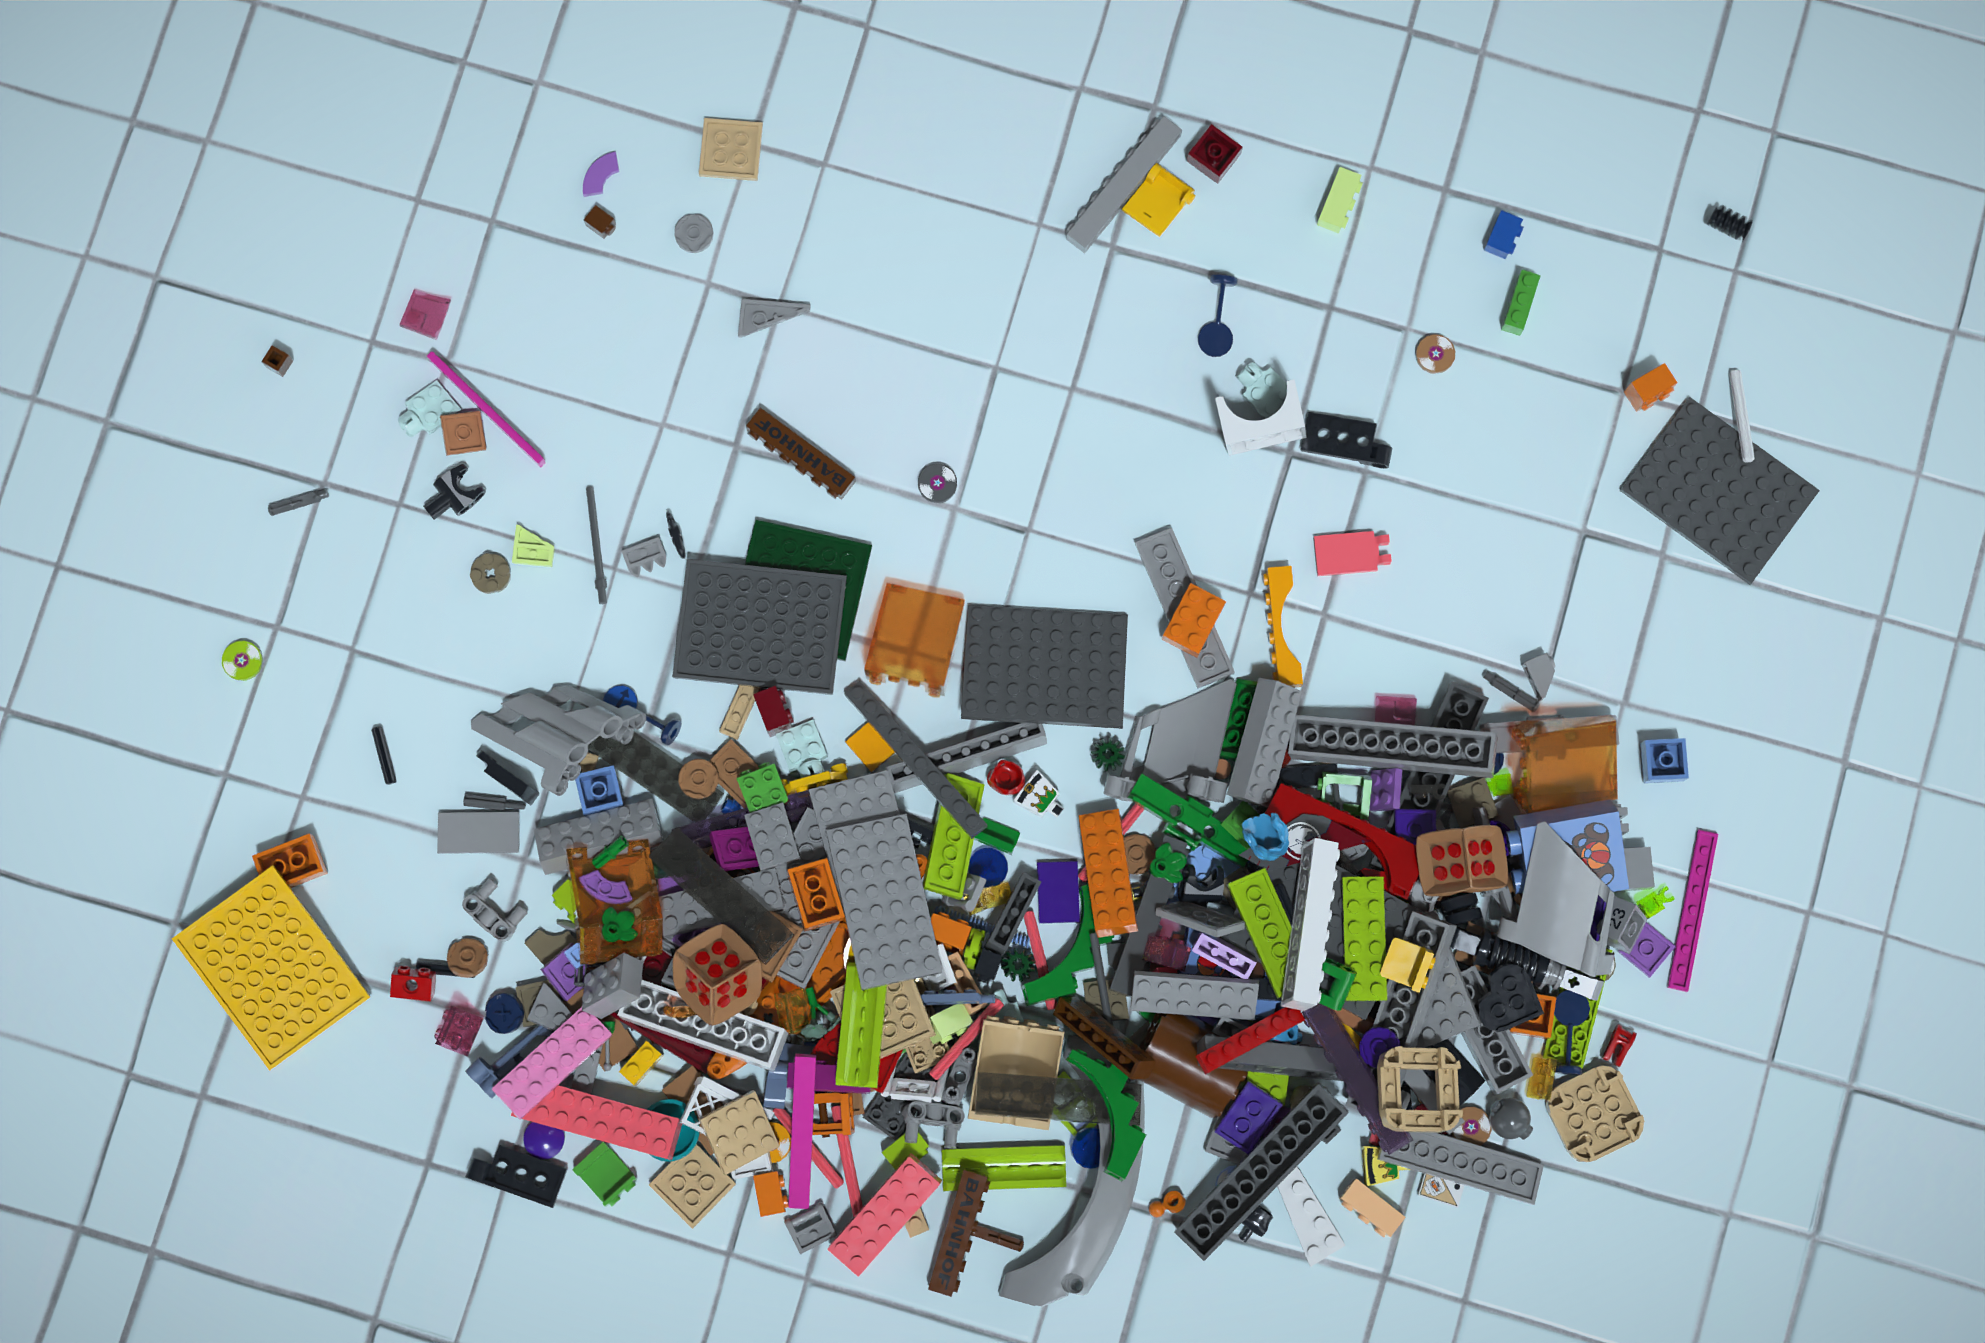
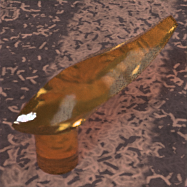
M665 1006L663 1009L665 1015L673 1018H687L697 1015L688 1006Z

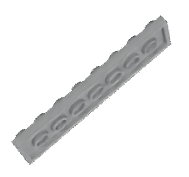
M1172 527L1135 542V546L1169 623L1190 583L1197 586ZM1215 625L1198 658L1181 650L1197 689L1235 674Z
M1386 1127L1377 1160L1530 1205H1535L1544 1167L1543 1164L1435 1132H1397Z

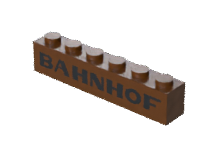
M761 407L746 425L747 434L755 441L761 440L764 443L763 446L768 451H775L780 454L779 458L786 464L792 463L796 466L795 470L803 476L807 474L812 478L810 481L816 486L820 487L822 485L827 489V494L832 498L836 499L838 497L842 500L855 484L856 478Z
M1078 997L1059 998L1053 1013L1056 1018L1130 1079L1149 1078L1156 1062L1151 1056Z
M964 1168L928 1287L930 1291L952 1297L953 1292H958L961 1282L957 1280L959 1272H964L967 1262L963 1260L965 1252H970L973 1242L969 1240L971 1232H976L979 1222L975 1220L977 1212H982L985 1202L981 1200L983 1192H988L991 1182L987 1180V1174Z

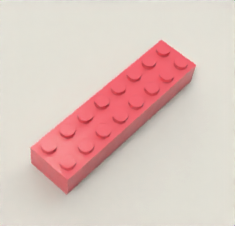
M559 1085L522 1118L527 1121L668 1160L673 1159L682 1127L679 1118ZM513 1112L511 1113V1116L517 1117Z

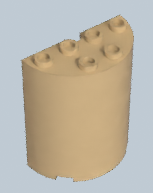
M987 1015L982 1025L968 1119L1049 1130L1065 1033L1059 1030L1060 1026L1047 1024L1046 1027L1039 1025L1040 1023H1037L1035 1020L1024 1019V1022H1019L1015 1017L1004 1016V1019H999V1017Z

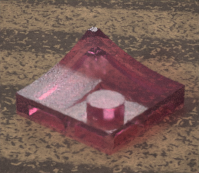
M414 289L399 324L400 327L437 340L451 300Z
M1376 696L1375 722L1415 725L1417 698Z

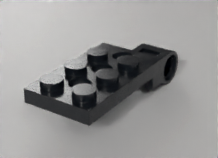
M1308 412L1305 425L1307 438L1302 439L1300 450L1301 452L1358 461L1360 464L1388 469L1393 448L1388 445L1373 443L1377 428L1376 423ZM1323 430L1330 433V436L1325 440L1318 437L1319 433ZM1347 434L1349 440L1346 443H1341L1338 441L1339 435ZM1361 437L1369 440L1368 445L1363 447L1358 445L1357 442Z
M499 1145L492 1164L472 1157L465 1177L554 1208L568 1169ZM500 1162H505L508 1166V1170L504 1174H500L497 1171V1165ZM519 1169H525L527 1172V1178L523 1181H519L516 1177ZM538 1176L546 1178V1185L542 1188L537 1187L535 1184Z

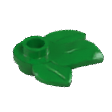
M1165 843L1156 850L1155 859L1150 864V872L1156 878H1164L1169 883H1178L1183 880L1179 870L1186 865L1187 857L1182 853H1173L1170 843ZM1158 864L1163 867V871L1159 870Z
M613 907L607 908L602 915L604 926L601 933L603 938L607 942H616L618 940L629 942L635 939L638 933L631 928L635 921L634 913L630 911L617 913Z

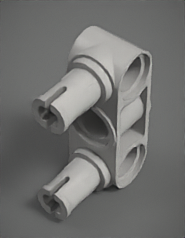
M488 879L477 892L474 891L464 898L462 906L485 931L499 941L506 942L512 938L513 933L517 929L516 926L528 913L521 906H518L507 919H502L488 904H485L487 902L486 899L498 887L491 879ZM471 900H476L478 903L477 908L474 910L468 909V904ZM501 927H506L508 930L504 937L498 936V930Z
M966 1048L955 1060L945 1084L941 1102L959 1107L976 1067L978 1052L971 1048ZM957 1072L965 1074L966 1079L963 1082H957L954 1079V1075Z
M913 1101L903 1107L902 1115L906 1124V1143H917L918 1127L924 1124L944 1127L946 1129L944 1148H956L957 1134L965 1118V1113L961 1108L922 1101ZM912 1106L917 1110L916 1117L911 1114L910 1109ZM951 1112L956 1115L955 1122L950 1119Z

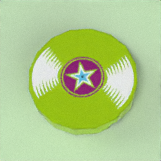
M236 641L224 650L222 667L225 673L232 679L247 681L254 678L261 670L263 657L260 650L253 643Z

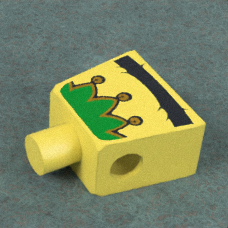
M1362 1147L1365 1186L1399 1179L1400 1170L1410 1169L1377 1160L1379 1147Z

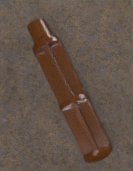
M977 1225L976 1232H971L970 1234L971 1236L1018 1252L1022 1251L1024 1247L1023 1240Z

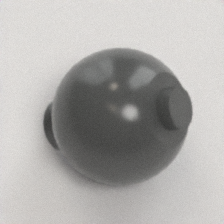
M1505 1098L1500 1101L1497 1100L1492 1104L1489 1119L1490 1125L1497 1135L1505 1139L1520 1137L1522 1140L1530 1136L1533 1131V1127L1530 1125L1531 1114L1528 1107L1522 1101L1515 1098Z

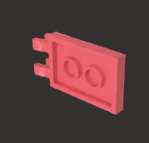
M1374 531L1314 536L1317 577L1377 572L1378 565H1390L1392 562L1391 554L1379 556L1378 547L1389 545V534L1374 537Z

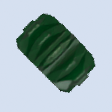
M1109 737L1108 743L1102 738L1100 739L1101 745L1098 743L1094 744L1097 750L1091 751L1092 755L1097 756L1092 759V762L1099 761L1097 769L1104 765V772L1108 771V766L1111 767L1112 771H1115V764L1120 767L1122 766V762L1119 759H1125L1124 754H1119L1124 751V747L1117 748L1120 743L1118 740L1114 745L1111 744V737ZM1107 750L1111 751L1110 754L1114 755L1110 756V759H1106V755L1103 756Z
M1014 948L1015 955L1007 951L1006 954L1010 959L1002 958V961L1008 963V965L1001 966V969H1009L1004 976L1008 977L1012 973L1011 981L1013 982L1016 976H1019V981L1023 982V974L1027 979L1031 977L1027 970L1030 972L1035 971L1029 965H1033L1036 962L1035 960L1028 961L1032 953L1024 956L1025 948H1022L1021 954H1018L1017 948ZM1021 960V964L1024 965L1023 969L1020 967L1019 970H1016L1013 962Z

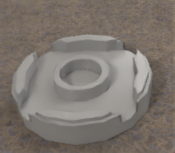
M689 214L678 221L675 226L674 235L681 249L688 253H699L710 246L713 241L714 232L712 224L707 218L699 214Z

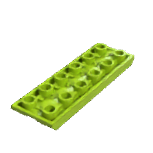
M1606 949V952L1612 953V951H1613V950ZM1566 966V967H1568V968H1571V969H1573V970H1576V971L1581 972L1580 970H1577V969H1574V968H1572V967ZM1596 975V977L1605 981L1606 975ZM1575 976L1573 979H1568L1570 984L1577 982ZM1560 987L1558 995L1567 989ZM1603 987L1597 1001L1587 998L1590 1006L1587 1019L1580 1025L1573 1026L1571 1065L1579 1066L1581 1069L1584 1066ZM1555 1015L1551 1038L1546 1039L1543 1058L1565 1064L1568 1026L1560 1023Z
M848 962L836 1085L877 1088L887 985L861 990L856 964Z
M1065 1145L942 1150L943 1191H958L964 1168L987 1174V1180L991 1181L988 1190L1067 1187Z

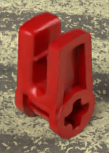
M1617 1024L1602 1059L1609 1061L1617 1044H1620L1621 1048L1613 1063L1615 1066L1620 1067L1628 1050L1633 1045L1637 1033L1634 1031L1631 1033L1623 1029L1622 1025Z

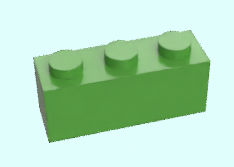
M1521 270L1505 316L1502 331L1518 336L1522 334L1541 275Z

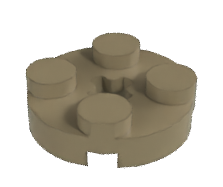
M486 553L477 558L473 563L470 578L473 585L480 592L485 594L499 593L508 586L511 580L510 567L501 556ZM494 569L496 576L487 579L486 571Z

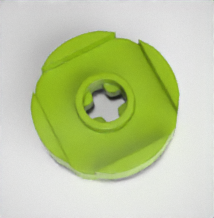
M972 928L970 946H966L964 953V964L968 969L975 970L982 953L981 941L984 942L985 930Z

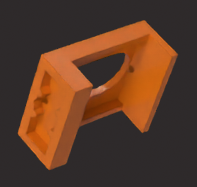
M815 1093L814 1104L841 1103L842 1123L817 1124L813 1122V1135H852L855 1133L852 1093Z

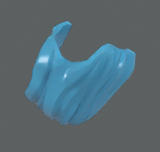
M1264 813L1258 817L1255 816L1243 821V837L1259 859L1273 861L1285 855L1289 846V833L1287 825L1280 819L1278 814L1271 813L1270 817Z

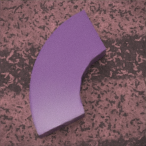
M616 151L600 157L590 166L583 181L584 197L603 194L606 180L611 175L619 172Z
M598 870L578 878L583 888L600 901L612 904L632 901L625 881H609Z

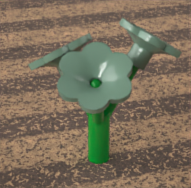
M811 987L805 989L810 1004L809 1023L798 1032L797 1036L806 1042H817L827 1031H831L841 1019L839 1014L835 1015L831 1011L828 1012L817 1003L814 989ZM815 1007L826 1015L825 1018L830 1021L828 1030L823 1025L818 1024Z

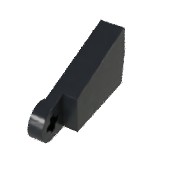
M481 749L477 753L476 757L488 765L484 770L487 775L530 806L539 796L534 789L497 764L495 759Z

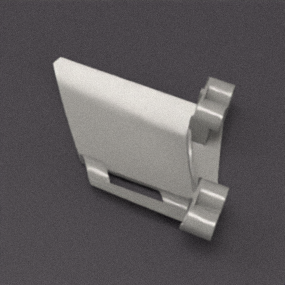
M1229 679L1184 700L1139 717L1121 775L1116 777L1108 773L1103 794L1121 801H1131L1127 797L1142 773L1184 800L1189 795L1195 800L1224 803L1228 783L1216 781L1215 775L1237 683ZM1154 725L1146 761L1142 766L1134 767L1133 762L1140 732L1142 729Z
M1545 821L1538 823L1519 915L1516 918L1501 916L1497 936L1501 939L1520 944L1556 962L1580 970L1589 976L1595 977L1596 975L1611 974L1615 953L1606 952L1614 893ZM1599 895L1606 902L1599 940L1595 941L1590 934Z

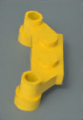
M836 764L830 768L831 772H822L790 781V783L786 779H782L781 782L788 797L787 802L790 801V796L794 794L804 795L809 792V789L848 780L846 764Z

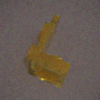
M1006 882L984 888L975 909L969 912V915L972 916L986 909L1006 904L1012 893L1009 883Z

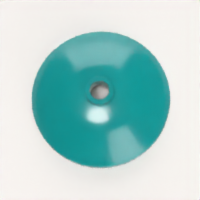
M666 1099L652 1104L647 1110L681 1119L687 1104L678 1100ZM690 1112L687 1120L692 1123L698 1122L699 1120L695 1112ZM682 1124L673 1159L668 1160L654 1155L650 1156L665 1162L680 1160L695 1148L700 1132Z

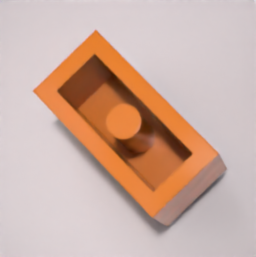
M779 1171L753 1176L760 1217L785 1213V1208L789 1207L787 1195L783 1196L782 1187H785L783 1175H779Z

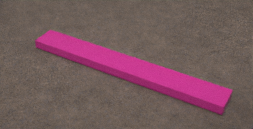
M431 351L427 355L428 360L540 468L545 464L544 458L434 352Z
M1703 830L1697 831L1667 987L1683 992L1689 991L1719 835L1717 833Z
M795 1054L788 1208L809 1209L816 1074V1055Z

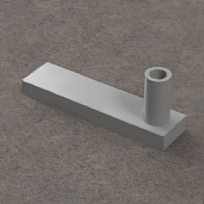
M1407 1070L1404 1082L1428 1110L1437 1111L1435 1084L1423 1070ZM1460 1118L1454 1128L1446 1131L1448 1135L1465 1122L1463 1118Z

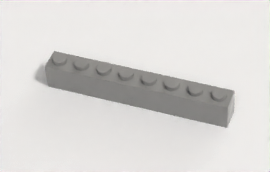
M1165 116L1160 121L1157 119L1151 126L1152 131L1148 135H1143L1139 141V147L1129 152L1126 157L1128 160L1125 164L1121 163L1114 172L1116 175L1112 179L1108 178L1102 186L1104 188L1100 194L1096 193L1090 201L1092 204L1088 209L1084 208L1078 215L1079 220L1076 223L1072 222L1067 228L1066 240L1084 254L1142 185L1151 168L1156 163H1160L1181 137L1182 129Z
M1021 723L925 755L945 776L947 773L956 774L1046 745L1047 738L1042 724ZM904 762L886 767L894 793L922 785L921 781Z

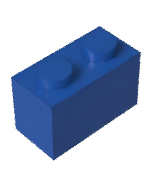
M1501 210L1484 251L1506 260L1508 254H1513L1517 245L1513 243L1515 237H1520L1524 226H1521L1523 219Z

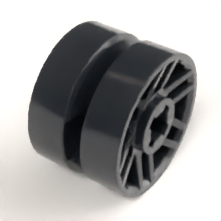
M1476 893L1440 902L1443 913L1452 912V914L1444 917L1448 923L1460 925L1483 918L1480 907L1471 908V906L1479 903Z

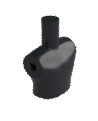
M1259 1205L1242 1222L1246 1229L1239 1237L1240 1240L1246 1243L1253 1233L1260 1237L1264 1236L1271 1220L1274 1218L1273 1215Z

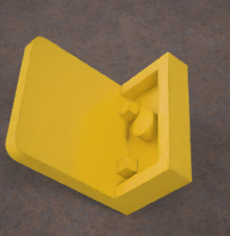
M1395 937L1391 941L1380 974L1382 977L1409 986L1411 990L1420 993L1421 988L1425 989L1429 977H1426L1428 969L1432 970L1436 958L1433 957L1434 953L1432 950Z

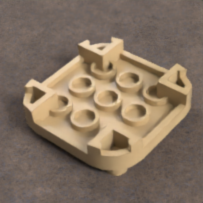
M1603 1065L1582 1073V1075L1557 1085L1546 1096L1547 1112L1566 1151L1578 1162L1596 1161L1635 1142L1643 1132L1644 1117L1640 1114L1623 1080V1075L1612 1067Z

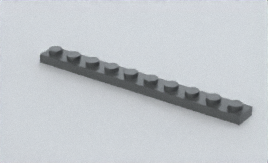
M860 681L844 693L851 704L971 839L987 827V823Z

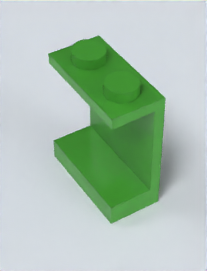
M606 1142L598 1145L572 1169L597 1195L605 1207L609 1205L613 1207L621 1199L619 1195L624 1191L628 1193L636 1186L635 1181L638 1179Z

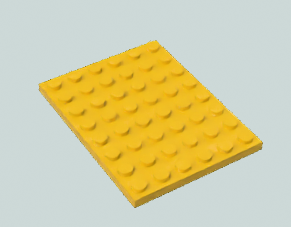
M274 865L172 938L173 942L269 1071L371 997Z

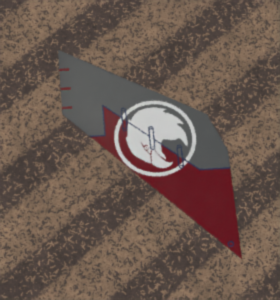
M1302 814L1286 824L1289 833V846L1285 855L1273 861L1262 860L1254 854L1250 847L1239 854V856L1262 868H1266L1268 871H1273L1300 863L1302 846L1314 838L1337 842L1339 850L1371 841L1324 816Z

